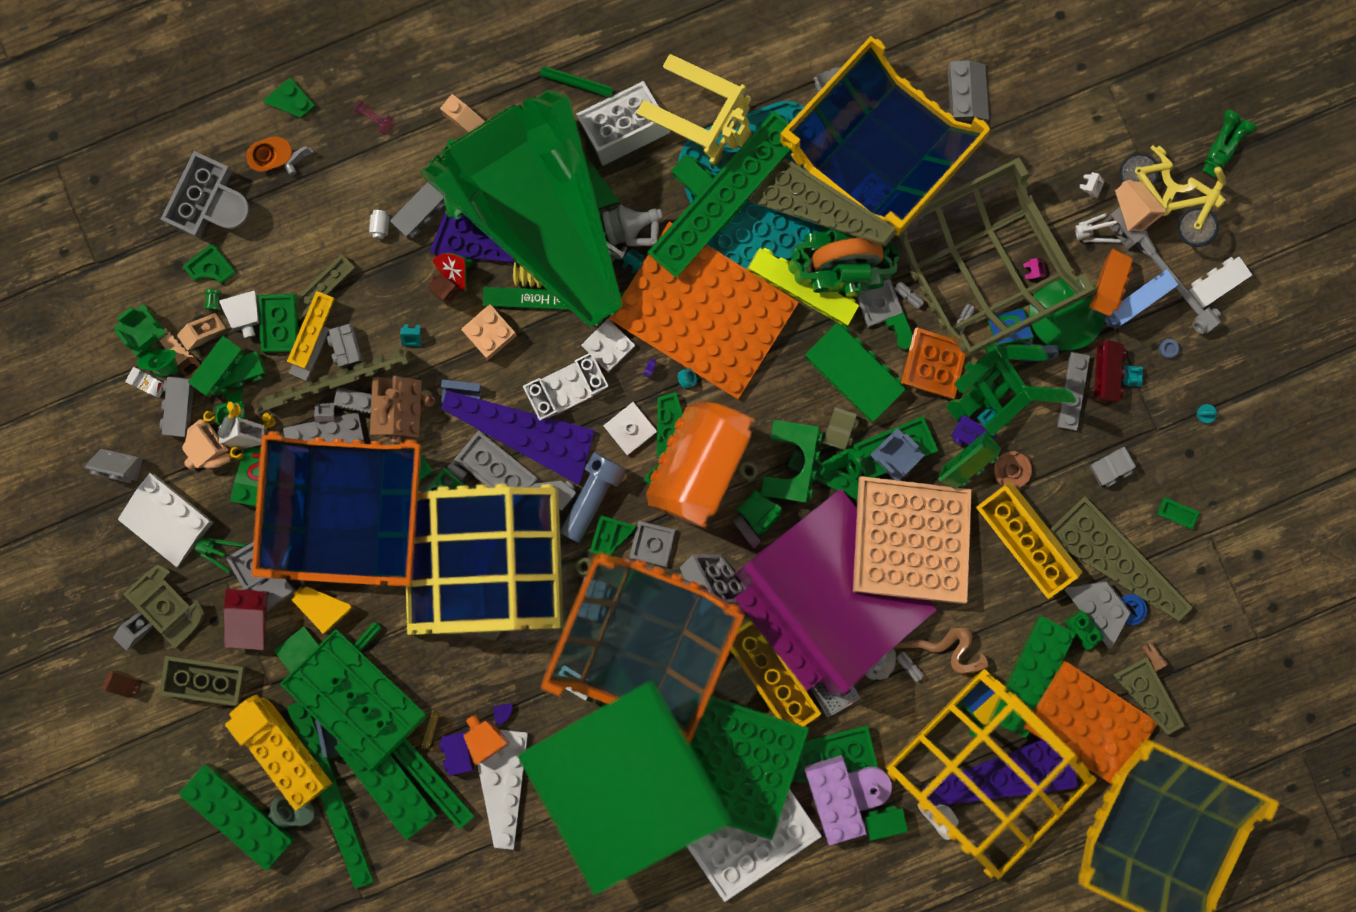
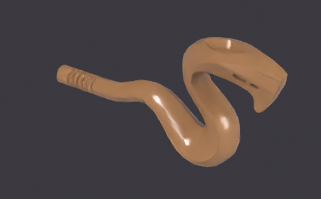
M968 627L951 628L943 640L938 643L923 640L900 641L893 647V649L923 648L931 652H941L959 639L960 643L951 657V666L957 673H972L988 667V661L983 653H980V658L976 662L970 664L959 662L960 657L972 644V632Z

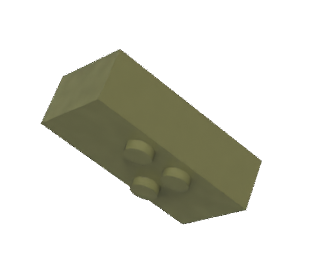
M165 656L159 695L238 706L240 705L246 667Z

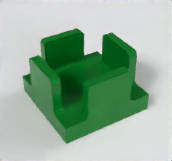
M144 303L137 309L130 307L117 317L119 323L114 326L117 336L126 347L131 349L136 357L141 356L168 334Z

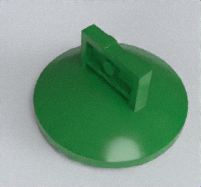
M1059 279L1035 291L1033 297L1045 309H1048L1076 295V293L1062 279ZM1092 294L1031 325V328L1044 344L1057 345L1058 350L1072 351L1085 347L1099 335L1105 322V314L1089 307ZM1029 304L1028 310L1030 318L1039 313L1031 304Z

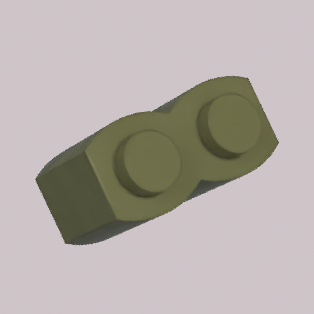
M835 407L823 445L841 451L850 448L853 440L850 434L852 430H856L859 419H856L857 414Z

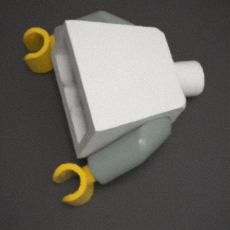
M229 402L227 404L229 415L225 416L218 430L219 443L231 448L239 447L240 450L261 445L262 435L266 434L267 428L275 425V419L272 415L265 413L261 417L264 422L261 425L239 417L234 418L240 415L241 409L238 403L234 407L233 403Z

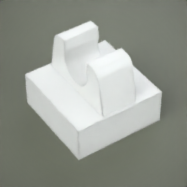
M1092 172L1091 175H1084L1083 178L1088 183L1087 185L1080 184V188L1091 197L1098 198L1105 181L1097 173Z

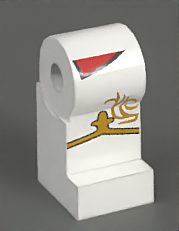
M135 367L132 368L125 381L160 398L163 392L164 383Z

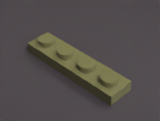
M343 254L297 296L298 319L300 321L306 317L316 291L329 295L356 269Z

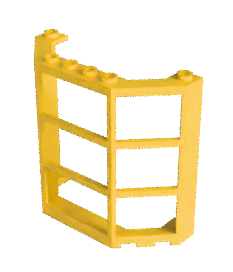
M982 669L885 768L888 770L887 775L893 781L897 779L919 801L917 805L925 813L929 810L934 815L932 820L939 827L944 825L948 829L946 834L953 841L958 839L962 843L960 848L967 855L972 853L985 867L983 871L991 879L995 876L999 880L1097 779L1082 762L1079 764L1076 762L1078 757L1019 698L1010 692L1006 693L1007 688L994 679L987 670ZM980 681L984 682L1008 704L983 730L978 728L955 707ZM1013 709L1064 759L1038 786L987 736ZM950 711L977 734V737L952 762L926 738V735ZM982 740L1033 789L1028 797L1008 817L957 768ZM920 742L947 765L922 793L895 768ZM1069 764L1084 782L1058 808L1043 790ZM952 771L1003 821L978 848L926 799ZM1039 796L1054 813L1028 839L1013 824V820ZM1009 827L1024 844L997 870L982 852Z

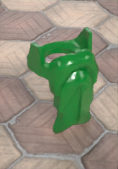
M239 389L234 393L230 391L225 393L227 402L215 408L216 423L218 425L221 424V420L224 421L226 415H229L227 409L229 402H232L234 407L238 403L241 409L240 415L234 418L245 419L246 414L242 401L243 389Z
M851 448L832 456L822 463L823 468L820 475L824 476L832 470L835 471L846 467L852 478H859L862 473V458L865 455V451L863 449L855 451V449Z

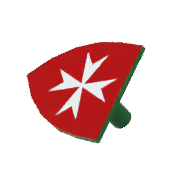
M454 253L437 255L432 260L437 270L456 285L458 289L466 292V268L473 265L472 259L468 258L466 260V258Z

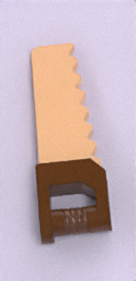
M167 332L168 334L159 341L165 349L175 350L177 367L185 378H191L201 365L197 358L190 355L186 348L182 347V344L178 343L174 336H171L170 332ZM192 365H197V368L188 374L186 372Z

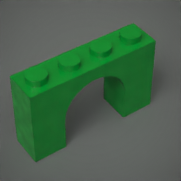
M778 420L773 421L770 439L776 442L799 446L805 456V465L801 473L792 479L784 480L764 477L761 490L763 497L809 504V500H812L814 495V489H811L812 482L816 481L817 477L815 464L820 460L818 447L819 443L822 444L824 436L820 427Z

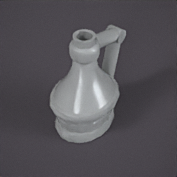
M619 205L618 208L610 212H603L606 234L612 246L617 245V243H625L627 246H653L658 241L659 222L664 220L661 209L654 208L650 209L649 212H638ZM651 224V238H635L641 229Z

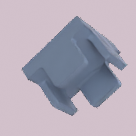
M897 428L870 456L894 480L899 481L919 462L924 454L906 433L903 434Z

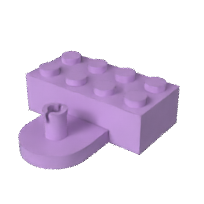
M842 755L805 766L828 844L832 845L865 835L866 831L860 811L879 806L890 797L892 784L887 773L877 767H866L847 773Z

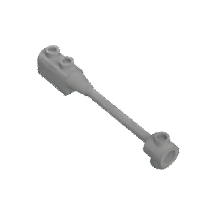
M1120 207L1104 220L1105 223L1117 221L1116 224L1108 227L1127 250L1135 245L1148 257H1151L1162 272L1165 270L1169 271L1178 284L1175 288L1198 314L1193 322V328L1196 332L1207 334L1221 323L1219 319L1221 313L1216 308L1211 310L1210 307L1204 310L1157 254L1146 231L1148 228L1144 231H1128Z

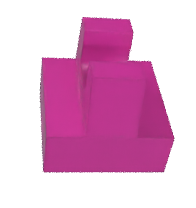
M1030 259L1029 262L1023 264L1024 268H1031V273L1026 274L1025 279L1040 280L1047 278L1044 259Z

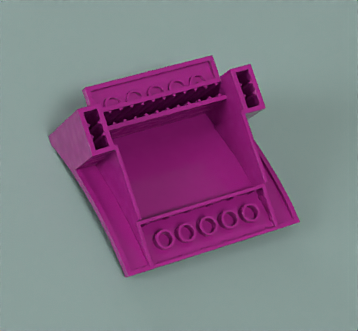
M842 489L838 490L770 546L766 547L734 572L746 589L733 599L806 691L820 681L830 694H844L883 656L937 610L929 600L853 592L857 508Z

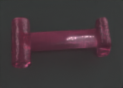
M359 100L353 111L355 113H362L380 125L377 131L384 134L394 119L389 115L383 119L365 107L362 100Z

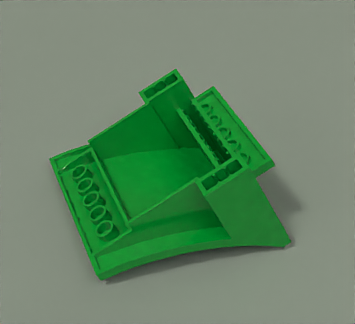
M653 680L584 716L517 755L593 895L601 893L664 857L732 823Z

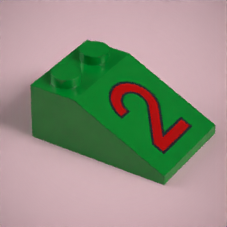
M249 447L244 449V456L241 459L235 477L230 501L257 507L261 449ZM270 451L267 481L278 482L280 469L273 463L281 455L279 452ZM267 487L266 509L272 510L277 489L275 487Z

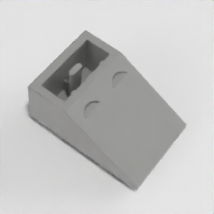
M100 449L85 465V468L90 469L91 474L131 483V480H138L143 459Z

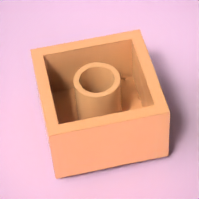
M490 304L461 329L487 360H490L517 336Z

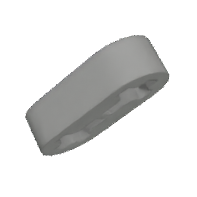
M740 514L732 519L735 526L753 549L761 544V541Z

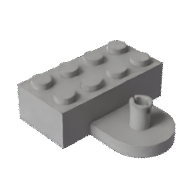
M193 151L161 220L165 224L200 239L208 222L225 229H235L243 225L249 216V204L242 194L226 187L233 172L228 166Z

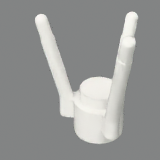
M1102 214L1085 222H1080L1079 225H1075L1077 240H1082L1083 243H1121L1119 239L1090 238V236H1093V230L1114 225L1117 221L1092 226L1091 223L1106 217V214Z

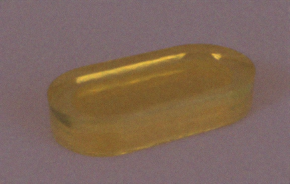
M431 712L422 749L428 750L430 748L439 717L438 712Z

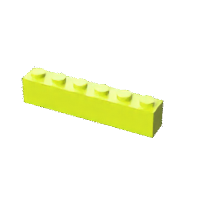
M759 248L747 267L748 271L840 325H849L859 307L855 303V299L850 296L844 297L839 292L815 293L813 292L812 284L800 285L795 281L794 274L788 269V260L782 257L779 259L774 257V253L766 248H763V250Z

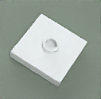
M634 402L603 425L627 456L657 433Z

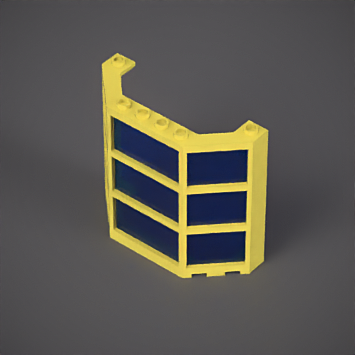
M495 484V488H488V485H476V489H469V486H457V490H449V487H438V491L422 493L418 491L412 586H406L407 635L431 634V630L432 633L526 629V625H529V629L564 628L558 489L553 488L552 484L541 485V487H507V484ZM403 495L404 532H409L412 495ZM404 538L405 575L407 573L409 538Z

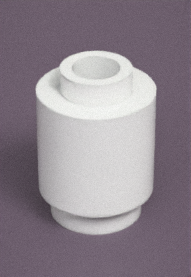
M373 210L369 227V234H372L373 238L384 239V236H388L390 217L387 211Z

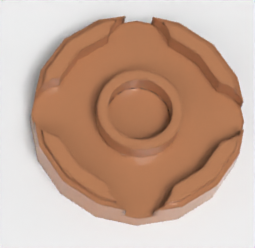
M1016 451L1006 452L995 461L993 474L997 483L1001 486H1004L1011 480L1018 489L1029 481L1032 474V466L1025 455Z

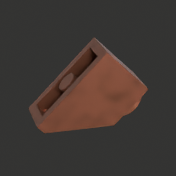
M439 274L438 277L435 275L428 283L430 285L428 287L429 291L446 306L459 292L456 285L442 274Z
M110 671L102 690L123 697L133 698L141 688L139 684L141 679L122 671Z

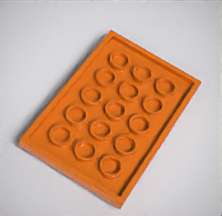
M1066 661L1061 665L1033 711L1078 757L1077 763L1082 762L1088 770L1111 785L1113 784L1111 781L1114 774L1118 773L1119 769L1140 747L1141 743L1146 739L1148 740L1157 725L1151 717ZM1026 722L1024 728L1027 729L1028 731H1030L1031 733H1033L1034 735L1038 736V737L1041 738L1042 740H1044V739Z

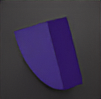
M513 703L493 706L496 725L504 723L509 718L513 709Z

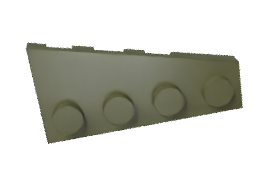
M1148 657L1112 675L1166 735L1184 727Z

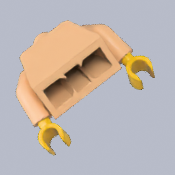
M206 411L203 415V420L199 419L187 429L185 443L182 448L188 456L184 464L189 469H194L195 467L217 468L230 462L232 458L239 460L244 456L242 453L235 456V452L240 450L239 447H233L230 453L227 454L229 450L226 446L219 443V436L210 426V424L216 423V416L209 419L213 415L211 411Z

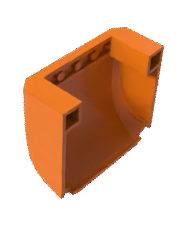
M697 401L687 406L682 417H679L675 423L674 428L676 430L674 434L667 440L666 445L668 447L658 460V463H660L658 469L654 470L650 477L651 484L646 492L648 505L682 522L706 527V518L709 514L713 516L750 438L751 431L748 428L755 419L711 402Z

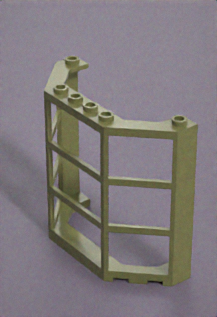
M1020 157L929 202L913 219L915 221L935 211L948 245L947 248L916 262L906 229L898 236L912 269L910 271L911 276L915 281L918 280L922 296L928 298L930 302L928 306L931 312L936 313L939 318L937 319L941 330L945 329L948 336L967 357L1092 295L1094 292V287L1086 273L1078 276L1074 275V269L1069 265L1034 203L1032 195L1028 196L1026 187L1029 186L1027 182L1029 173ZM1010 173L1022 210L991 225L979 188ZM973 192L985 229L954 244L941 207ZM907 213V214H905V215H903V216H901V217H899V218H900L901 220H903L909 213ZM1024 216L1057 274L1027 289L1024 287L994 231ZM986 235L990 237L1020 291L989 308L957 252L958 249ZM950 253L983 310L953 326L950 325L920 271V268ZM1059 279H1062L1076 293V295L1048 309H1045L1031 295V293ZM1023 297L1039 312L1010 328H1007L993 314L997 310ZM987 316L1001 332L970 347L964 334L959 336L956 331Z

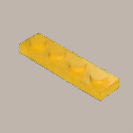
M318 291L315 292L288 357V363L303 369L307 368L335 298Z

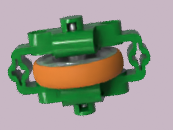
M829 229L827 232L805 235V242L798 243L791 251V260L788 263V269L794 274L795 281L800 285L812 284L813 292L815 293L845 291L846 296H857L862 294L863 290L883 287V280L889 279L897 271V262L900 259V254L894 248L892 240L886 246H882ZM807 254L813 255L812 262L816 271L814 273H807V267L810 264V258Z

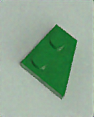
M291 78L287 79L263 100L266 105L275 107L300 119L315 108V105Z
M600 515L590 553H604L610 556L634 531L636 525Z

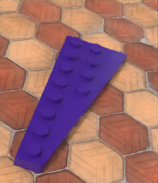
M444 213L430 250L431 254L454 253L470 259L516 262L465 215L454 220L453 217H447L446 213Z
M446 390L442 410L562 477L580 485L594 430L551 418L539 420L538 416L533 413Z
M1039 740L1006 753L1037 786L1064 760L1044 740ZM1000 757L961 771L988 799L1025 795L1033 791ZM1068 764L1043 792L1077 788L1076 774L1072 767ZM956 774L946 777L926 797L933 806L981 800ZM928 785L920 787V792L922 793Z

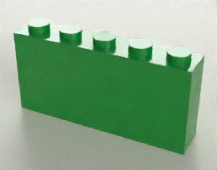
M836 323L804 355V358L872 424L905 391L904 384H901V380L898 377L894 378L890 374L891 371L885 364L880 365L876 361V355L870 350L867 352L862 347L864 344L857 337L853 338L849 334L850 330L844 324L839 325Z

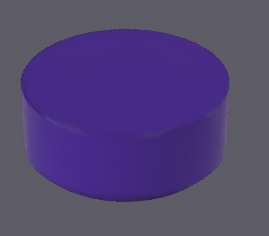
M649 358L642 375L649 378L657 361Z

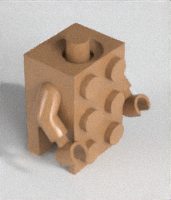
M393 376V379L373 377L370 435L389 437L390 443L397 444L402 442V438H419L420 415L424 411L425 405L430 407L435 402L431 395H421L422 380Z

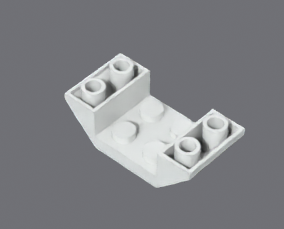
M592 352L574 360L575 363L543 379L538 378L523 386L539 420L566 411L609 387Z

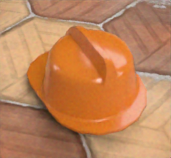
M277 136L258 141L247 150V163L252 169L260 172L281 166L290 159L292 153L291 146L287 140Z

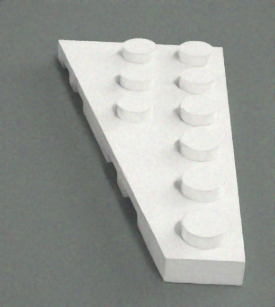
M499 729L511 744L477 765L494 848L514 850L524 770L517 755L526 750L528 733Z

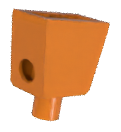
M476 715L466 720L471 731L464 735V739L475 765L483 763L511 744L491 720L481 723Z

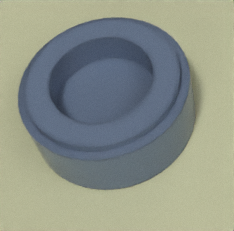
M1166 339L1159 345V353L1164 358H1173L1179 352V345L1173 339Z

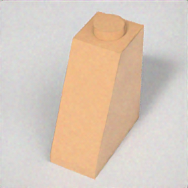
M1127 180L1115 190L1128 231H1144L1166 213L1163 206L1142 182Z

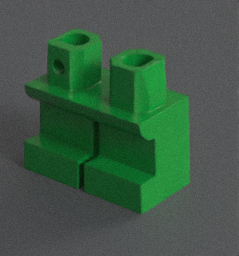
M1077 610L1063 621L1069 630L1077 634L1075 638L1085 651L1090 650L1104 639L1083 610Z

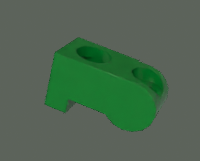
M904 313L886 319L884 322L887 329L892 327L897 338L896 346L903 351L910 349L913 335Z

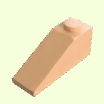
M453 94L440 108L444 116L466 133L485 122Z

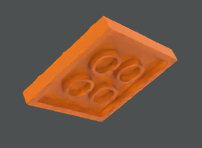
M915 328L901 384L949 399H955L957 388L954 382L961 376L966 355L960 351L951 338Z

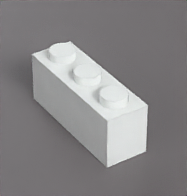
M1240 257L1236 259L1229 258L1222 263L1224 267L1219 270L1214 268L1207 273L1208 277L1202 280L1199 278L1191 284L1193 288L1188 291L1202 308L1252 276Z

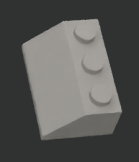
M969 60L950 61L947 67L950 114L958 122H972L975 117L978 120L989 121L985 64Z

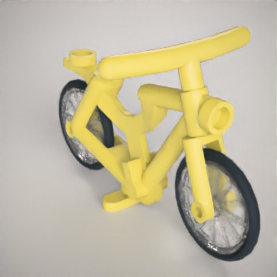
M1153 145L1150 147L1161 159L1162 163L1159 164L1152 156L1145 153H1136L1127 157L1119 169L1121 183L1127 180L1142 182L1165 209L1166 213L1162 216H1167L1172 210L1205 204L1203 208L1197 207L1187 210L1180 217L1177 230L1183 242L1193 247H1202L1215 239L1219 231V222L1211 210L1214 205L1219 209L1226 202V199L1220 195L1222 188L1226 185V178L1221 167L1214 169L1218 180L1214 188L1211 189L1194 178H1189L1186 185L1173 182L1170 177V171L1173 170L1174 166L1165 157L1167 153L1161 146L1156 148ZM1160 173H1162L1163 181L1168 187L1163 199L1154 187ZM1198 189L1207 195L1172 203L1176 192L1187 193Z

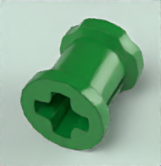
M214 289L204 290L206 297L203 309L220 311L219 295H221V291Z

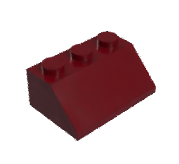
M1103 340L1097 345L1093 401L1117 403L1123 398L1124 389L1121 387V380H1124L1125 369L1122 368V362L1126 359V350L1123 349L1124 344Z

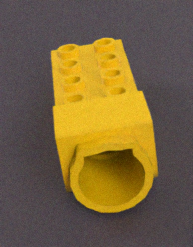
M258 694L242 702L229 714L232 719L225 726L241 746L246 745L295 811L308 805L333 784L269 700L260 698Z

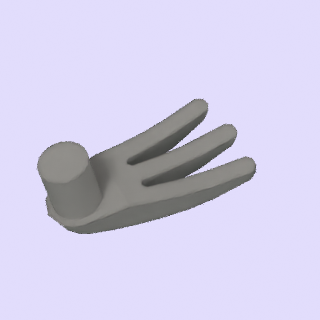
M304 146L298 149L284 164L290 176L296 174L294 165L314 153L311 148Z

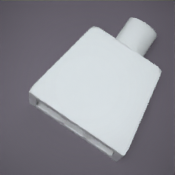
M251 291L219 300L232 329L235 331L242 329L244 339L254 337L253 326L259 325L258 293Z

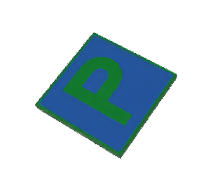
M1023 308L994 314L1007 328L1027 319ZM986 316L992 336L1000 333L1001 331ZM1029 326L995 344H1010L1034 339Z

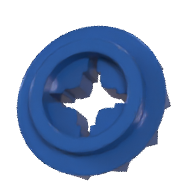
M1134 594L1121 597L1125 605H1137L1134 609L1135 615L1130 613L1125 624L1136 625L1143 621L1147 613L1144 600Z

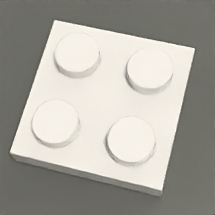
M609 319L581 345L588 353L592 352L595 360L608 373L635 347Z

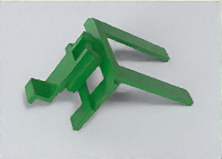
M993 344L985 348L987 353L974 365L972 362H968L964 366L967 371L954 382V385L960 393H964L971 386L972 388L960 399L950 401L946 408L954 420H958L963 415L969 417L983 404L986 408L992 407L996 415L984 425V429L989 436H994L1003 426L1012 422L1011 419L1020 410L1027 408L1032 400L1075 403L1077 400L1070 389L1026 386L1008 360H1046L1048 356L1041 346ZM1001 374L1003 379L994 386L992 382ZM1012 389L1016 396L1002 408L998 401Z

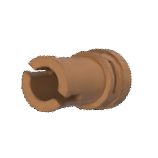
M1153 641L1148 643L1152 651L1148 649L1147 645L1142 647L1155 671L1168 665L1163 656L1159 654Z

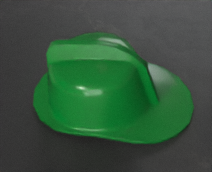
M154 348L144 352L137 360V366L140 369L149 370L157 377L162 378L178 373L175 350Z

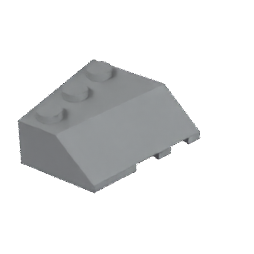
M692 554L680 567L686 582L695 581L701 584L702 588L729 604L740 607L733 598L744 591L746 587L743 583L740 584L736 580L734 571L722 555ZM691 592L695 599L697 593ZM702 597L698 607L702 616L730 615L725 613L723 608Z

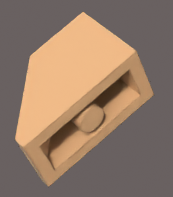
M214 313L186 324L177 336L186 350L189 351L203 345L226 328L217 314Z

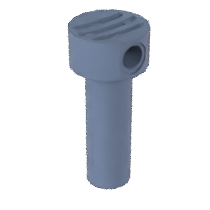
M593 452L585 467V470L591 474L560 530V533L579 543L610 485L618 487L627 472V469L596 452Z

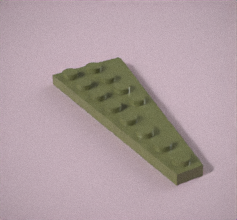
M786 157L782 159L747 199L750 203L882 246H886L897 233L895 227Z
M400 348L392 351L388 357L380 355L373 358L371 363L366 364V361L356 364L354 369L348 370V368L338 370L334 376L330 377V374L321 376L319 381L312 383L311 380L300 384L301 388L294 390L293 387L283 390L281 395L276 396L274 393L265 396V400L262 401L261 405L263 410H267L288 403L291 399L303 398L307 396V393L316 394L326 389L325 387L327 386L331 389L360 379L361 374H364V377L379 372L380 368L382 370L391 369L397 366V363L400 361L404 365L408 363L410 356L407 350L403 351Z
M1085 496L1049 529L1068 553L1139 596L1174 620L1180 621L1192 609L1191 605Z

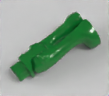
M1232 110L1225 111L1223 115L1224 125L1208 152L1207 160L1204 161L1205 166L1202 172L1212 178L1216 177L1214 172L1216 167L1223 168L1230 161L1242 138L1245 135L1253 134L1257 129V126L1248 120L1240 121L1241 116ZM1239 122L1232 138L1226 145L1225 141L1227 140L1229 134L1232 132L1236 124Z

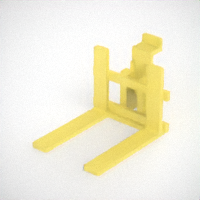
M670 54L663 65L664 69L727 98L726 103L709 131L645 100L638 108L637 114L702 145L705 154L710 159V163L717 167L723 157L721 152L726 143L728 147L735 150L737 147L741 148L753 135L749 128L750 122L746 116L750 109L748 105L751 98L748 95L744 97L743 94L746 90L744 85L738 86ZM722 132L723 138L719 145H717L716 141Z

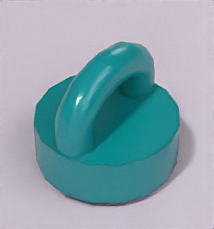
M691 368L683 369L678 373V382L683 388L693 387L697 383V375Z
M1202 405L1197 410V419L1205 424L1211 423L1215 420L1217 411L1212 405Z

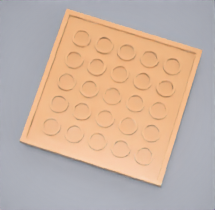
M859 477L853 592L966 604L968 593L971 489H954L947 486Z

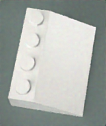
M644 81L576 114L602 166L671 133L670 130L637 114V110L644 100L658 106Z
M151 473L137 488L118 518L121 523L176 567L182 563L195 547L199 538L203 537L214 523L159 477Z

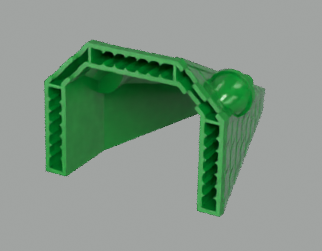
M549 89L537 98L533 96L523 100L524 106L520 104L515 106L514 104L507 107L442 149L443 156L436 155L429 161L430 165L422 168L419 172L429 184L444 196L447 217H453L456 220L465 215L581 321L590 327L597 326L608 315L616 314L623 305L571 102L566 95Z

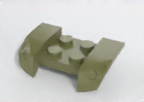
M155 565L124 592L123 595L177 649L197 630L204 621L205 614L197 599L189 606L166 582L170 577V571Z

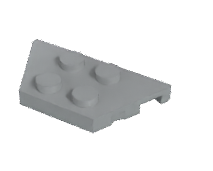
M1108 581L1066 587L1065 591L1079 610H1083L1104 637V643L1111 649L1131 611Z

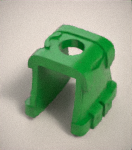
M755 489L736 508L758 537L766 533L782 514V508L778 504L769 501Z

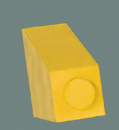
M300 587L293 594L295 597L292 599L323 634L330 631L354 608L352 604L310 587Z

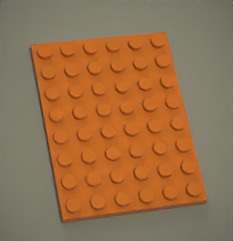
M668 222L660 237L669 229V227L673 223ZM706 245L676 279L648 255L621 298L623 306L619 308L616 314L610 316L609 320L686 368H691L693 372L731 396L739 399L799 302Z

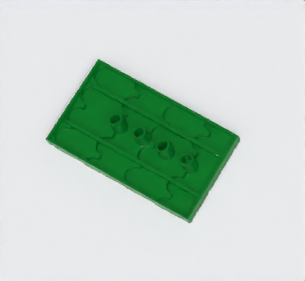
M336 629L280 683L289 695L371 773L427 718L420 708Z

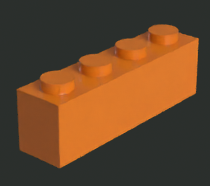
M1114 249L1110 251L1104 261L1089 307L1108 316H1111L1114 310L1118 311L1122 303L1121 299L1126 291L1124 288L1130 279L1128 277L1133 270L1131 266L1133 258Z

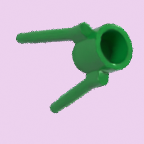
M209 536L207 539L199 538L195 551L201 553V557L208 559L227 573L231 571L209 556L214 553L225 557L224 553L215 549V544L213 543L237 547L246 546L244 543L219 540Z

